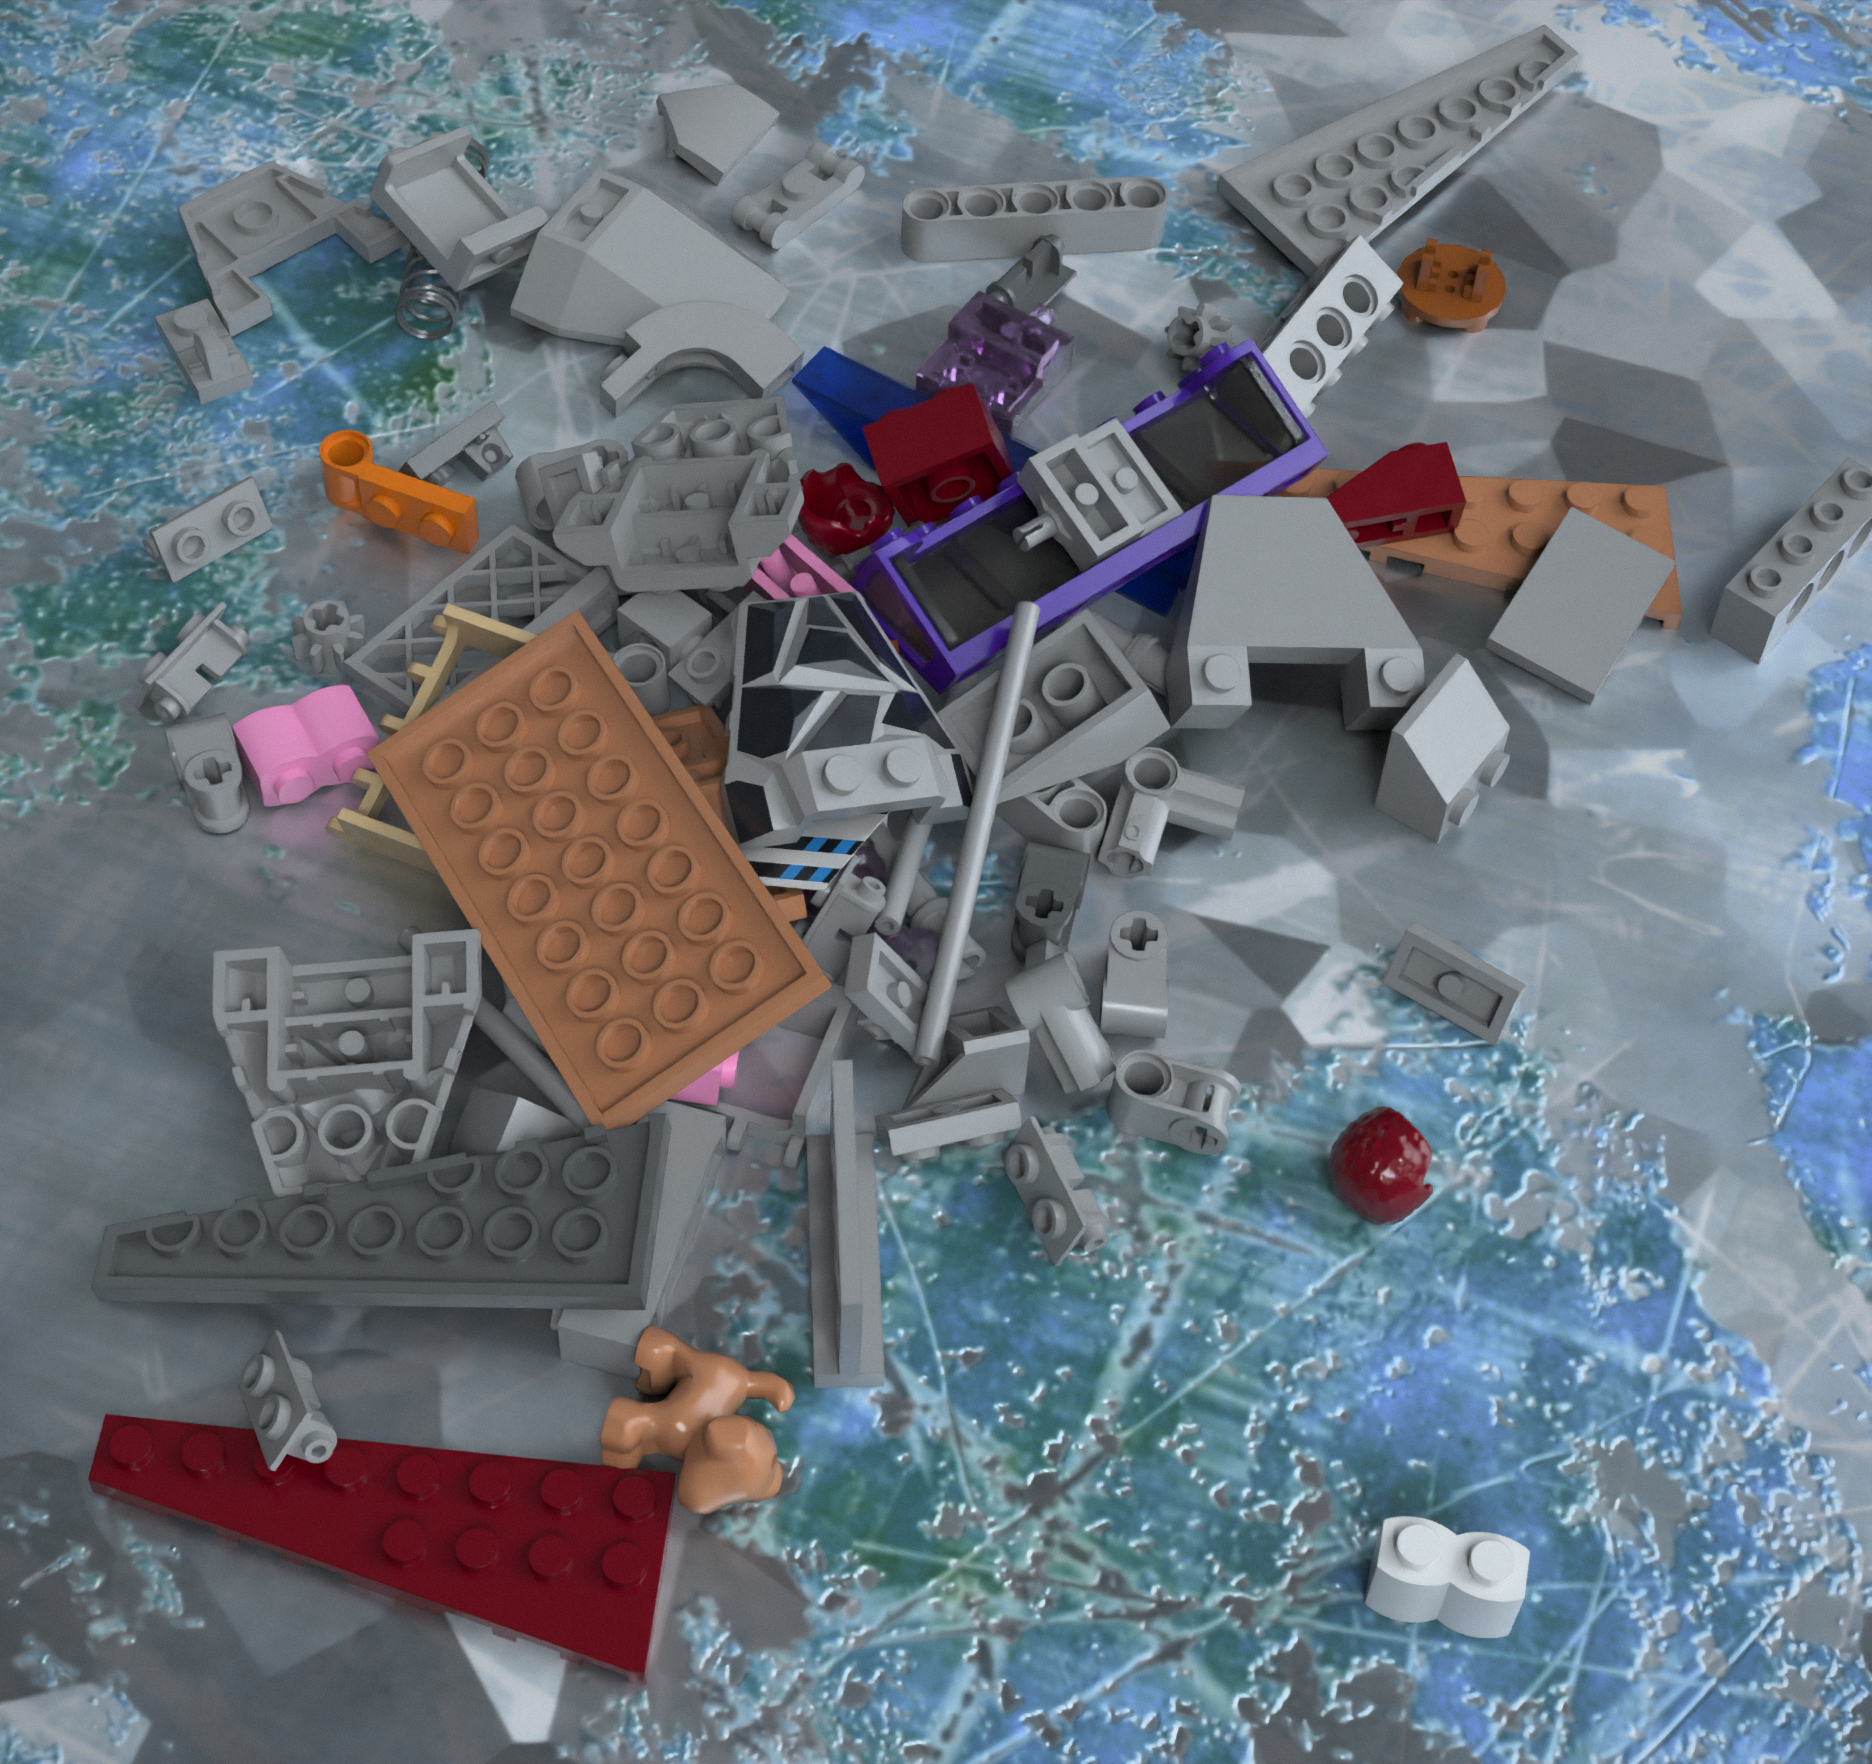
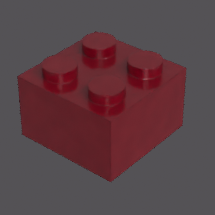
M973 382L961 387L952 386L942 389L932 399L907 409L891 410L883 414L878 421L862 427L881 486L909 528L913 522L918 520L924 524L932 521L936 526L951 521L952 519L949 514L957 506L976 495H979L983 502L998 494L996 487L1007 477L1015 473L1002 434Z

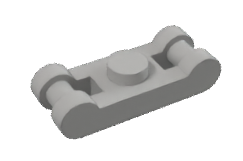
M818 140L810 146L803 160L756 195L746 194L742 196L732 210V222L746 231L756 230L760 233L759 236L763 242L774 249H779L855 192L864 179L865 168L851 158L842 160L837 156L835 148L822 140ZM825 175L830 177L826 181L821 180Z

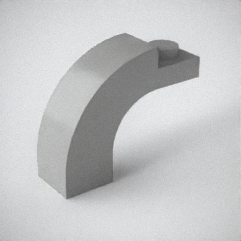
M690 301L674 304L646 315L625 330V350L631 357L627 358L624 354L618 356L602 372L600 379L603 381L600 384V403L617 418L663 375L675 369L688 366L708 367L726 374L752 399L771 398L801 370L804 351L777 325L746 308L716 301Z

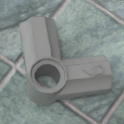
M1141 748L1129 756L1126 761L1120 789L1100 848L1098 861L1105 864L1110 869L1111 874L1133 879L1141 875L1150 876L1166 822L1231 841L1246 786L1181 768L1173 755L1161 748ZM1141 785L1151 786V787L1155 788V790H1154V789H1147V788H1145V787H1143V786H1141Z
M1048 939L1029 946L1026 950L1025 964L1019 969V973L1004 980L1007 994L1021 1023L1028 1028L1029 1033L1035 1032L1065 1093L1083 1091L1102 1082L1105 1077L1115 1071L1117 1063L1088 1008L1090 1000L1078 973V963L1069 946H1058L1052 944Z

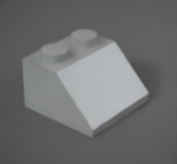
M1455 653L1392 729L1374 808L1436 843L1441 840L1453 823L1459 827L1466 823L1478 802L1479 794L1477 793L1484 784L1490 788L1496 785L1510 759V756L1503 752L1510 726L1467 658Z

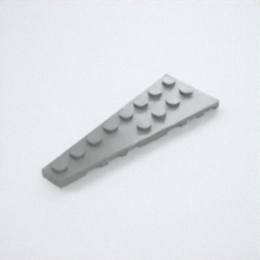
M1544 24L1221 173L1218 191L1310 278L1327 256L1359 234L1369 243L1575 69L1578 52Z

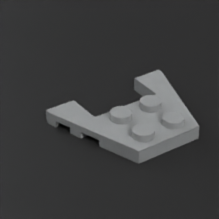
M270 160L178 207L182 228L218 316L229 332L230 337L273 316L270 298L249 279L252 276L262 274L271 266L298 252L308 250L317 242L335 233L369 264L410 243V240L391 219L387 222L372 215L371 206L356 199L347 203L328 195L327 186Z

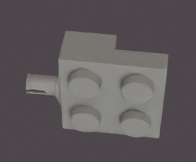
M1114 418L1082 437L1074 433L1027 460L1016 480L1037 508L1038 517L1021 527L1015 528L1013 530V537L1016 544L1022 541L1019 548L1024 552L1029 551L1032 547L1048 538L1054 537L1056 541L1063 545L1083 573L1184 514V512L1119 420Z

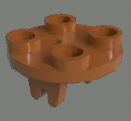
M1427 238L1426 246L1405 257L1397 272V276L1404 283L1397 291V295L1402 302V314L1413 322L1426 321L1440 327L1459 328L1467 333L1481 332L1486 328L1488 320L1498 313L1506 294L1505 277L1496 263L1491 260L1493 251L1482 249L1479 252L1461 245L1437 244L1438 240Z

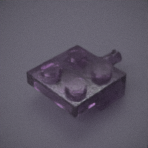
M978 291L948 323V339L917 371L916 389L933 397L937 392L947 387H961L973 382L999 430L1012 435L1071 370L1074 336L1051 325L1056 319L1055 313L1049 306L1044 310L1045 304L1043 303L1037 304L1034 310L1027 314L986 293Z

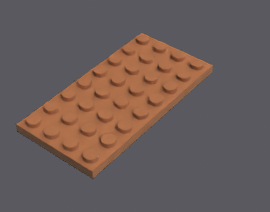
M578 609L366 752L472 929H479L481 944L592 1126L604 1123L606 1130L630 1126L832 987L824 972Z

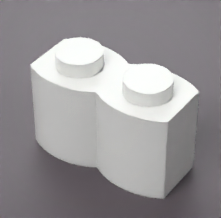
M1411 1516L1388 1518L1383 1522L1372 1555L1365 1604L1375 1612L1398 1621L1421 1623L1437 1619L1451 1630L1476 1638L1504 1637L1509 1635L1525 1598L1530 1551L1520 1543L1494 1533L1469 1532L1456 1535L1443 1525L1428 1519Z

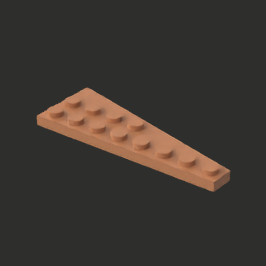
M1206 463L1204 477L1205 501L1212 495H1216L1263 466ZM1316 468L1306 478L1274 497L1326 498L1362 471ZM1458 476L1466 504L1458 528H1455L1454 532L1361 548V550L1370 552L1369 560L1386 564L1387 558L1390 556L1424 564L1423 573L1506 592V588L1517 590L1523 584L1572 506L1675 560L1666 486ZM1676 564L1645 617L1662 620V629L1677 630L1682 617Z

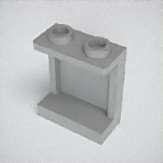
M465 126L445 134L442 131L436 132L421 144L406 150L396 148L389 152L378 165L380 173L369 194L455 292L528 260L537 233L551 219L540 205H536L518 214L508 206L466 159L464 153L473 134Z

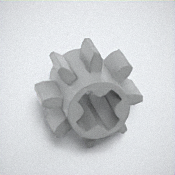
M1200 302L1197 310L1184 306L1178 307L1179 316L1171 322L1170 326L1165 327L1164 330L1167 333L1170 346L1166 353L1167 357L1183 360L1182 370L1193 372L1200 368L1197 361L1217 345L1227 342L1231 349L1236 346L1232 342L1230 330L1234 324L1233 319L1217 316L1218 306L1205 302Z
M334 600L311 602V605L304 611L303 617L296 616L292 618L294 637L291 638L294 658L295 660L309 658L314 674L320 672L324 674L345 673L343 662L365 644L364 637L367 634L363 614L349 616L345 601L343 600L339 602Z

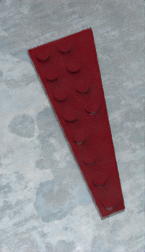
M105 1414L88 1477L94 1493L169 1519L171 1514L214 1529L218 1537L238 1544L241 1539L281 1553L282 1559L302 1567L305 1562L344 1575L347 1583L443 1616L445 1612L492 1628L493 1634L514 1642L519 1637L560 1652L561 1659L581 1666L583 1661L626 1675L627 1682L646 1685L677 1487L676 1473L632 1468L622 1469L613 1466L337 1438V1444L332 1455L322 1463H311L286 1454L276 1471H272L267 1466L254 1429Z

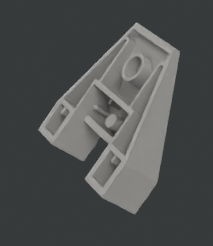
M1212 495L1210 497L1166 666L1171 728L1229 729L1252 706L1248 663L1339 664L1345 730H1392L1426 690L1421 646L1327 498Z

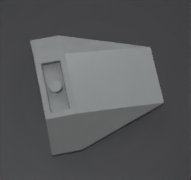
M597 168L537 233L510 306V314L514 318L559 337L625 347V330L636 321L661 308L690 301H716L746 308L770 320L789 297V289L676 198L631 179Z

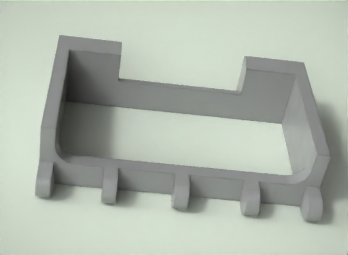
M830 982L832 984L831 988L776 1025L780 1028L823 1040L790 1120L778 1119L722 1101H718L717 1106L673 1099L666 1101L726 1116V1129L730 1130L726 1142L727 1149L741 1152L748 1136L787 1147L784 1153L783 1166L797 1170L806 1151V1135L813 1134L831 1091L832 1060L844 1059L856 1031L858 1007L844 995V986Z

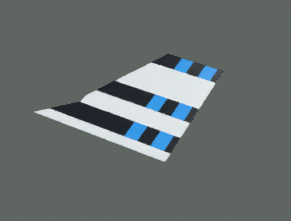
M889 812L811 822L797 843L741 851L766 886L823 891Z

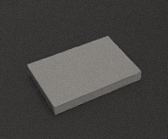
M1571 506L1491 632L1485 648L1591 705L1671 575L1676 561Z

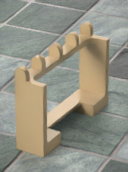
M447 603L442 613L443 615H436L430 625V628L435 633L445 637L432 666L411 662L406 672L407 677L421 684V687L404 720L385 714L378 727L384 733L391 736L430 710V707L437 702L466 645L505 659L538 635ZM356 768L351 781L356 786L367 790L356 812L342 807L337 817H331L326 830L340 839L440 876L415 834L376 820L390 792L378 772L374 773L363 768Z

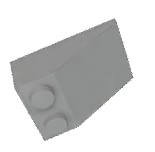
M1088 608L1032 646L997 804L1119 764L1171 728L1150 689ZM1001 669L937 712V715L964 754L965 761L976 778Z

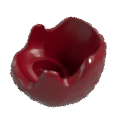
M840 463L835 468L826 472H817L812 469L807 471L800 479L804 496V503L798 515L801 530L807 535L808 541L815 546L817 551L824 553L830 558H835L842 553L848 555L873 544L880 537L887 534L893 524V517L895 515L893 503L882 486L862 479L849 463Z
M1378 1106L1360 1115L1358 1119L1351 1122L1340 1133L1338 1139L1332 1145L1328 1160L1329 1178L1335 1193L1342 1203L1363 1220L1369 1221L1374 1225H1394L1410 1216L1415 1209L1423 1205L1433 1194L1431 1184L1423 1185L1431 1163L1432 1150L1419 1130L1400 1112L1390 1107Z

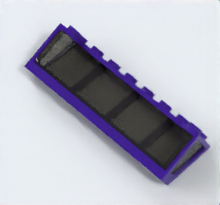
M1252 338L1232 349L1227 342L1217 345L1197 361L1200 368L1188 374L1177 384L1180 390L1168 397H1165L1162 391L1150 395L1132 410L1135 416L1121 423L1181 507L1184 514L1082 573L1063 545L1056 541L1054 537L1048 538L1027 552L1019 548L1022 541L1016 544L1013 530L1038 517L1037 508L1016 480L1022 469L1003 480L996 487L998 494L983 502L980 496L976 495L961 503L950 512L949 516L952 520L936 529L932 522H928L906 535L903 534L900 528H896L880 537L869 547L872 554L854 567L853 570L857 576L850 585L860 593L888 639L898 640L899 654L939 695L1004 657L1015 607L1018 602H1032L1040 608L1035 639L1198 542L1208 501L1212 495L1274 497L1306 478L1330 455ZM1117 416L1112 417V418L1106 420L1105 422H1103L1102 424H1100V425L1097 426L1096 428H1098V427H1100L1101 425H1103V424H1105V423L1111 421V420L1114 419V418H1117Z

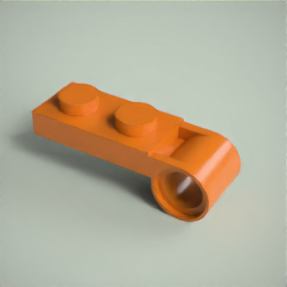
M337 431L325 437L321 442L319 456L325 494L333 505L363 515L364 519L373 521L381 527L393 528L427 540L433 545L445 546L466 554L471 552L479 540L475 498L376 465L370 439L358 431Z

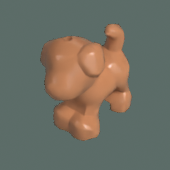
M649 1325L644 1330L635 1353L634 1366L643 1368L635 1388L638 1392L654 1396L665 1395L670 1390L672 1392L664 1401L657 1403H640L620 1396H616L612 1400L600 1435L602 1465L622 1469H637L644 1455L654 1453L683 1462L677 1481L679 1503L690 1512L699 1515H707L736 1503H759L772 1498L779 1492L783 1477V1468L777 1461V1449L773 1434L749 1416H737L734 1414L747 1399H765L779 1413L788 1411L795 1399L793 1385L774 1373L748 1370L732 1356L720 1352L699 1351L672 1332Z

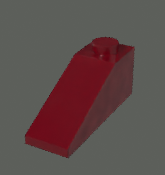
M1417 442L1405 445L1396 451H1390L1326 497L1359 549L1454 532L1455 528H1458L1466 504L1463 489L1447 442L1431 445Z

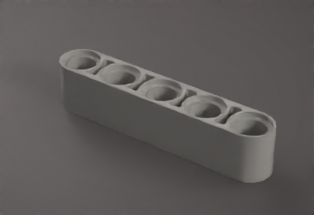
M1144 176L915 189L909 192L903 199L901 248L906 256L918 262L1023 257L1032 248L1033 242L1039 236L1054 234L1061 238L1064 243L1063 255L1148 250L1159 245L1163 239L1168 190L1159 180Z

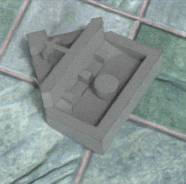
M738 84L681 90L661 94L656 100L658 114L664 117L669 142L666 149L667 158L675 159L679 155L717 186L767 134L781 114L766 101Z

